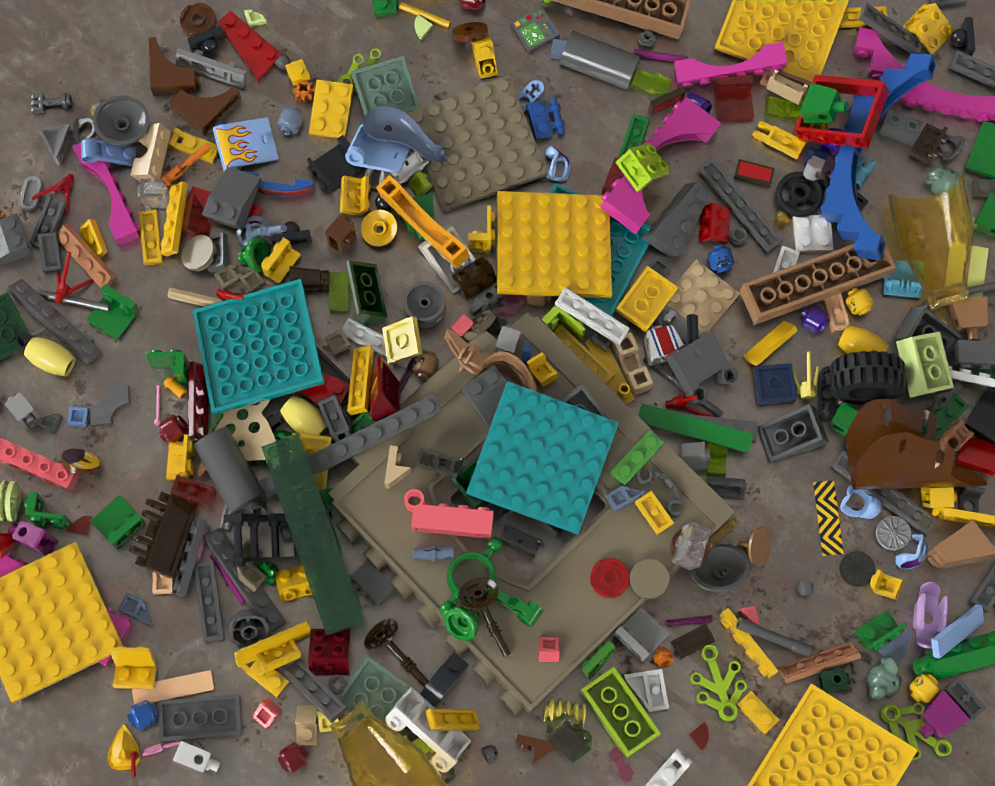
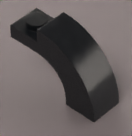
M453 652L432 676L420 695L437 709L455 682L469 667V664Z

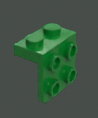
M29 491V496L24 501L25 515L30 521L35 523V526L46 527L48 524L54 525V528L66 529V527L72 526V522L66 515L43 513L45 500L38 492Z

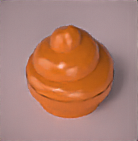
M657 647L654 654V662L660 668L668 667L673 663V654L666 648Z

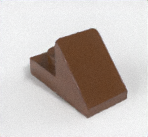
M519 734L516 739V745H519V749L531 751V748L535 749L532 765L557 747V743Z

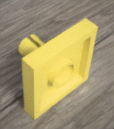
M412 316L382 328L388 364L394 365L423 354L416 317Z

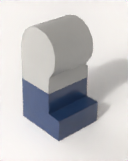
M811 146L805 160L806 167L803 172L805 178L812 181L818 180L828 152Z

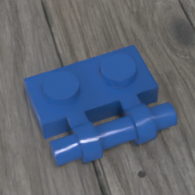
M556 98L549 99L550 107H546L545 100L526 104L534 140L553 137V129H557L558 135L565 134V122L561 118V107L557 103ZM553 113L555 122L550 123L548 114Z

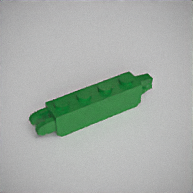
M995 631L964 639L941 658L934 657L933 649L924 650L925 656L913 661V670L916 675L931 673L935 679L939 680L995 664Z

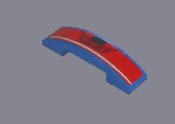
M243 171L259 177V173ZM296 178L294 185L261 181L257 191L275 197H298L315 192L314 181Z

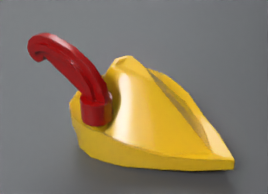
M123 724L109 747L107 761L112 769H131L132 777L136 778V766L141 760V752L135 738Z

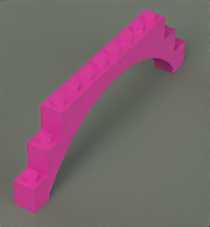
M860 27L856 35L853 55H858L861 58H871L868 78L879 81L880 77L883 76L884 69H905L885 48L876 30ZM926 81L914 87L894 103L902 104L909 108H922L925 111H937L944 115H957L964 119L972 118L980 122L995 123V96L958 94L941 89Z

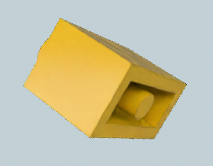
M954 487L920 488L921 506L929 508L954 507V503L957 501V493L954 491Z

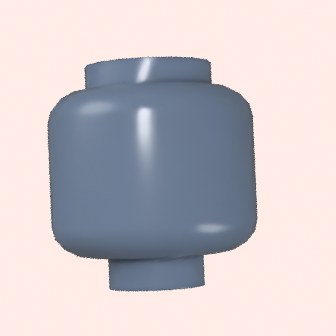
M292 106L283 109L277 121L278 126L281 128L280 131L286 135L298 133L304 122L302 111Z

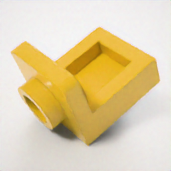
M302 59L285 65L293 86L301 81L311 80Z
M543 352L527 361L529 372L542 388L559 378L557 372L547 362Z
M879 569L870 581L871 588L876 594L895 600L898 599L904 584L902 579L886 575Z

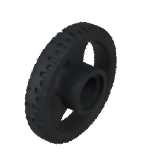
M801 171L785 175L779 181L775 192L778 206L786 214L795 217H806L814 214L821 207L824 199V191L819 180H809L804 177ZM799 179L808 181L816 190L811 192L810 187L806 183L799 182ZM785 184L790 185L792 188L789 194V201H784L782 196ZM796 192L802 193L803 197L797 196ZM807 200L815 203L806 210L796 209V206H803Z

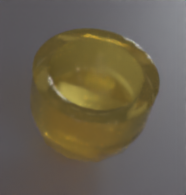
M782 210L776 213L774 217L775 222L777 220L780 221L778 226H785L791 221Z

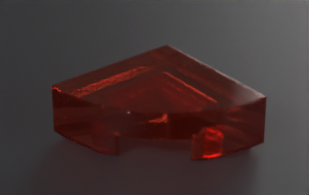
M83 516L71 523L67 532L88 536L92 517Z
M705 722L689 734L701 751L706 747L709 739V730Z

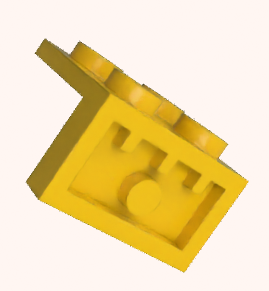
M936 3L922 5L902 26L911 33L916 34L929 54H934L954 31Z
M487 205V233L482 231L468 233V249L471 254H491V247H494L495 211H491V205Z
M184 434L183 442H169L167 481H191V476H194L195 465L192 464V457L196 456V451L193 447V440L190 439L188 434Z
M125 646L110 648V654L116 666L112 684L114 688L154 689L157 665L150 648L144 646L137 648H127Z

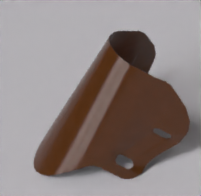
M875 399L866 403L857 412L847 431L848 465L854 490L986 486L987 481L975 471L956 464L953 448L944 442L936 441L937 419L928 410L908 408L891 399ZM887 407L891 409L890 423L884 422V409ZM924 419L927 420V433L925 435L922 434V421Z

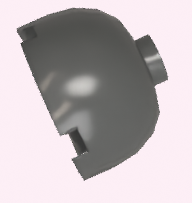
M244 609L234 614L228 625L230 641L237 648L241 649L268 638L269 628L266 619L260 612Z

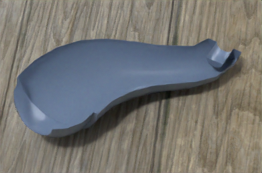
M376 107L366 114L363 127L365 133L370 138L383 142L403 144L430 161L447 160V157L444 155L443 146L434 144L418 124L405 112L396 108ZM390 125L392 131H385V126Z

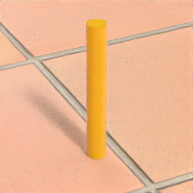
M403 2L399 5L401 10L416 16L420 15L424 19L444 27H450L451 21Z

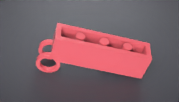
M417 489L409 490L404 496L406 509L413 513L411 530L414 532L491 538L493 511H490L489 508L478 507V510L470 509L469 506L459 505L458 508L444 503H440L438 506L430 505L429 502L424 501L423 493ZM411 497L421 499V502L415 506L408 503Z

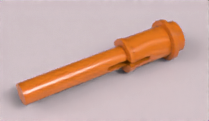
M206 143L179 166L176 164L166 174H161L160 181L165 187H171V183L183 175V171L211 150V147Z

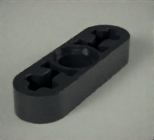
M826 366L820 371L818 379L817 411L821 421L824 422L830 421L835 415L836 398L833 394L828 399L822 395L824 389L831 391V379H829V384H826L827 377L823 376L826 372L830 374V366ZM825 403H829L827 406V411L831 413H829L828 416H825V414L821 412L825 408Z

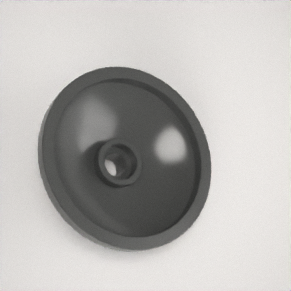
M124 95L106 99L96 108L93 115V126L97 135L103 141L116 146L130 145L139 141L146 134L150 124L149 113L144 104L133 97Z
M729 544L711 545L710 553L704 563L697 567H691L694 581L701 588L712 592H727L738 588L747 580L751 569L747 554L740 548Z

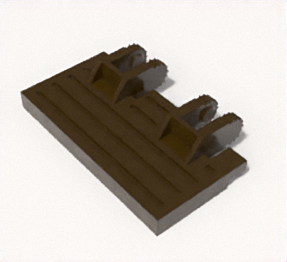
M161 491L157 500L165 504L153 499H146L145 502L146 505L159 510V515L149 510H143L141 513L142 516L150 519L145 536L152 538V540L136 534L133 536V540L147 546V550L130 546L128 551L137 555L136 565L171 579L175 574L198 506Z

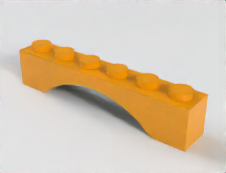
M390 175L376 187L380 197L456 269L470 257L467 248L454 235L435 222Z

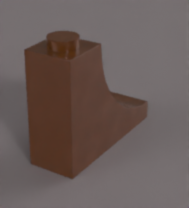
M156 37L149 38L150 88L153 96L175 94L181 90L186 93H197V86H200L199 74L196 75L194 68L181 67L171 63L160 52Z
M235 86L223 94L214 97H197L181 90L171 97L169 104L172 111L205 136L241 99L239 89Z

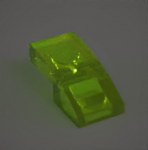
M637 68L630 86L650 94L663 96L668 93L672 80L658 73L652 75Z
M769 96L766 98L765 115L798 120L804 101H801L798 105L788 99L783 100Z
M329 272V311L349 310L348 272Z
M708 442L707 449L710 452V461H707L706 476L725 477L727 447Z

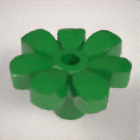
M259 562L257 569L267 576L264 580L266 584L271 585L276 582L274 574L278 571V567L275 564L270 566L268 562Z

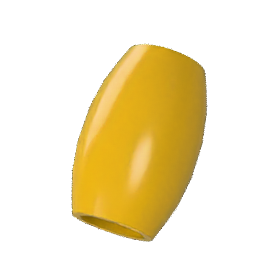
M846 326L838 343V346L847 354L860 351L886 352L889 346L875 333L854 326Z

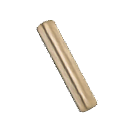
M170 288L168 291L169 299L202 307L223 301L176 288Z

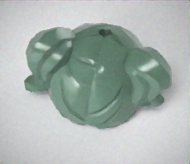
M947 167L931 169L929 178L925 180L926 184H931L932 193L945 200L952 199L956 195L963 197L969 188L967 181L961 179L960 174L956 170Z
M882 657L881 664L874 666L869 671L866 677V684L869 688L870 698L875 700H881L883 697L891 698L899 691L902 678L898 673V662L894 658Z

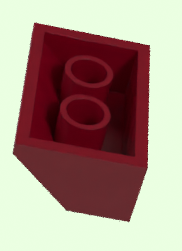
M381 356L377 357L370 385L369 415L372 421L376 422L400 411V382Z

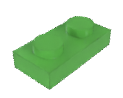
M610 640L606 644H601L596 651L597 653L584 662L582 671L589 680L617 652L615 645Z

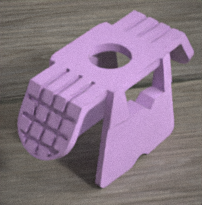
M926 582L921 585L913 613V629H916L915 641L919 646L932 649L931 639L936 636V632H941L946 628L948 597L944 596L938 605V597L941 590L939 584L935 582ZM924 612L932 614L933 621L930 624L924 623Z

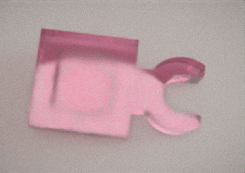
M507 294L500 301L504 306L497 308L494 313L498 315L500 312H503L504 317L502 319L507 321L509 313L511 312L516 315L527 303V300L521 295Z
M618 748L610 751L609 754L623 783L626 784L632 781L634 773L630 764H625Z

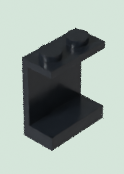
M344 135L337 138V146L315 161H312L310 157L307 159V170L312 176L315 175L318 178L319 186L323 190L326 189L329 194L341 187V178L344 175L355 177L366 170L365 167L354 166L347 162L345 155L350 143Z
M988 387L981 395L964 425L969 431L972 430L974 432V437L986 440L994 446L995 388Z

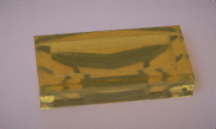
M732 518L709 538L711 549L737 527L740 522L736 518Z

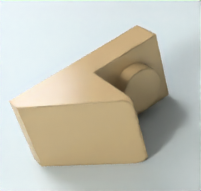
M390 445L384 483L387 489H390L411 473L410 467L397 466V464H401L402 457L398 446Z
M297 705L295 724L297 725L296 743L299 746H317L318 709L314 705Z

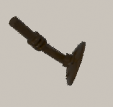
M481 577L469 580L459 590V602L467 609L481 611L487 624L486 628L491 633L490 636L494 637L503 657H506L511 653L501 635V629L498 630L499 625L496 626L497 621L493 620L488 606L494 603L498 597L497 584L489 578ZM476 585L480 586V588L473 590L471 593L468 592L470 588ZM487 586H489V587H491V588L493 589V591H494L493 594H491V592H490V590L487 588ZM464 598H467L469 604H471V605H468V604L465 602Z
M389 618L377 623L366 635L364 646L370 651L386 646L401 662V666H404L403 668L408 673L410 672L425 687L429 680L418 670L417 664L413 663L414 661L410 660V657H406L392 641L398 630L396 620Z

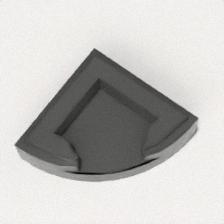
M60 414L48 415L40 418L35 425L54 434L63 416Z

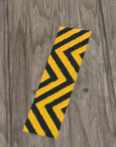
M834 481L813 482L822 556L843 555Z

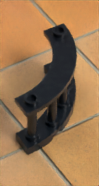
M330 511L298 512L297 517H295V514L270 513L267 515L237 513L223 515L224 523H231L232 527H234L235 558L225 559V563H233V567L245 566V563L314 560L315 564L326 563V559H334L333 555H324L323 524H325V520L332 519V512ZM303 521H313V524H315L316 555L302 556L301 525H303ZM280 522H291L293 526L294 556L280 557ZM244 523H248V527H250L251 558H243L242 526H244ZM260 523H269V526H271L272 557L259 558L258 526H260Z

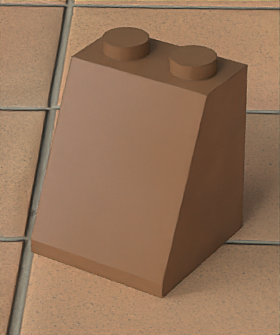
M972 520L936 545L927 555L929 556V562L940 570L985 562L995 554V547L975 521Z

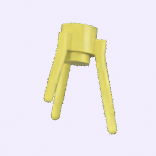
M807 352V382H802V386L799 385L793 368L796 393L801 395V399H814L816 394H818L817 386L820 367H816L813 383L811 381V352Z

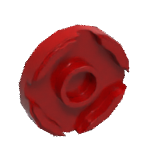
M615 558L598 561L590 573V584L593 590L599 596L605 598H616L622 595L630 582L626 565Z

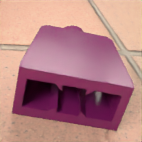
M20 521L18 525L12 523L8 528V534L12 535L13 540L44 556L53 553L59 541L47 531L24 521Z
M942 690L920 715L921 720L925 724L918 732L925 739L929 738L933 733L936 737L941 738L970 719L952 698Z

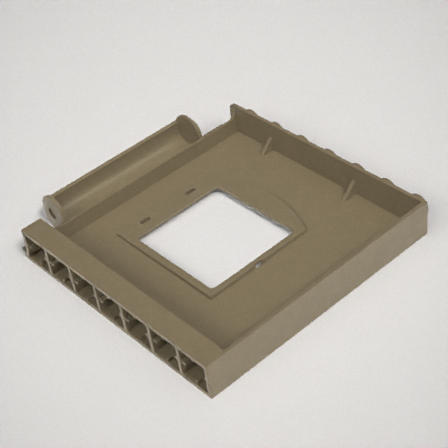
M527 312L510 327L511 329L521 331L514 355L522 361L524 340L531 341L530 359L543 352L547 362L557 372L559 377L543 388L534 379L537 392L560 400L581 383L605 412V417L617 421L619 424L594 493L605 503L606 507L532 578H526L500 551L493 553L489 559L495 567L497 575L496 584L500 590L510 597L520 599L526 604L529 600L533 601L544 610L532 628L526 626L517 618L519 614L512 612L495 600L494 603L488 606L493 620L497 621L496 626L499 625L498 630L501 629V635L511 654L503 657L494 637L490 636L491 633L486 628L487 624L480 610H470L474 615L477 612L480 615V619L477 621V635L473 639L460 641L451 634L444 639L460 657L468 651L478 661L472 669L486 685L489 686L496 680L506 690L500 696V699L515 715L522 709L529 715L533 713L601 644L605 643L620 626L649 600L638 596L632 590L630 582L624 593L616 598L599 596L590 584L591 570L598 561L607 558L620 560L626 565L630 576L631 570L636 563L644 559H654L665 565L671 578L683 567L674 560L671 554L670 544L674 535L683 528L694 527L701 532L703 531L710 541L731 520L735 513L665 442L641 468L640 477L643 480L649 479V470L663 473L674 480L679 488L682 502L681 505L674 504L671 506L673 512H681V515L678 517L669 515L674 525L656 535L635 505V502L614 513L605 498V494L620 487L622 484L610 472L649 430L658 438L660 437L537 316L533 318ZM485 331L473 338L469 343L481 347V354L494 353L497 340ZM456 356L452 357L400 405V410L435 394L443 412L352 456L351 459L357 467L328 493L333 498L332 504L342 519L336 525L338 530L351 543L359 537L369 547L363 555L378 571L386 565L396 575L390 583L404 599H407L413 593L422 602L423 605L417 612L432 628L439 622L445 626V616L441 614L440 606L443 602L449 601L453 596L446 580L450 563L457 556L467 552H476L483 555L487 549L488 542L487 538L414 532L411 530L413 513L405 507V494L411 489H417L423 493L424 501L429 502L430 505L438 506V504L444 503L449 504L450 507L457 508L451 501V497L457 492V489L450 481V478L453 476L452 473L459 467H465L481 453L489 428L462 394V387L479 375L471 374L467 370L459 372L458 369L461 365ZM499 371L506 381L519 385L509 375ZM390 445L398 446L402 457L401 464H397V466L410 467L411 473L390 489H387L384 483ZM636 474L626 486L632 489L643 490L646 493L652 491L666 512L668 501L674 500L676 496L674 489H670L664 482L665 479L660 477L652 479L651 484L643 485L637 481ZM411 497L408 503L415 506L421 502V499ZM431 546L453 547V559H440L432 562L431 560L413 561V548H429ZM465 560L454 571V580L459 588L469 580L481 577L489 578L487 567L478 560ZM476 585L470 588L468 592L471 593L473 590L480 588V586ZM458 601V603L456 604V606H457V607H459V606H460V607H463V606L460 604V602ZM539 637H559V662H539Z

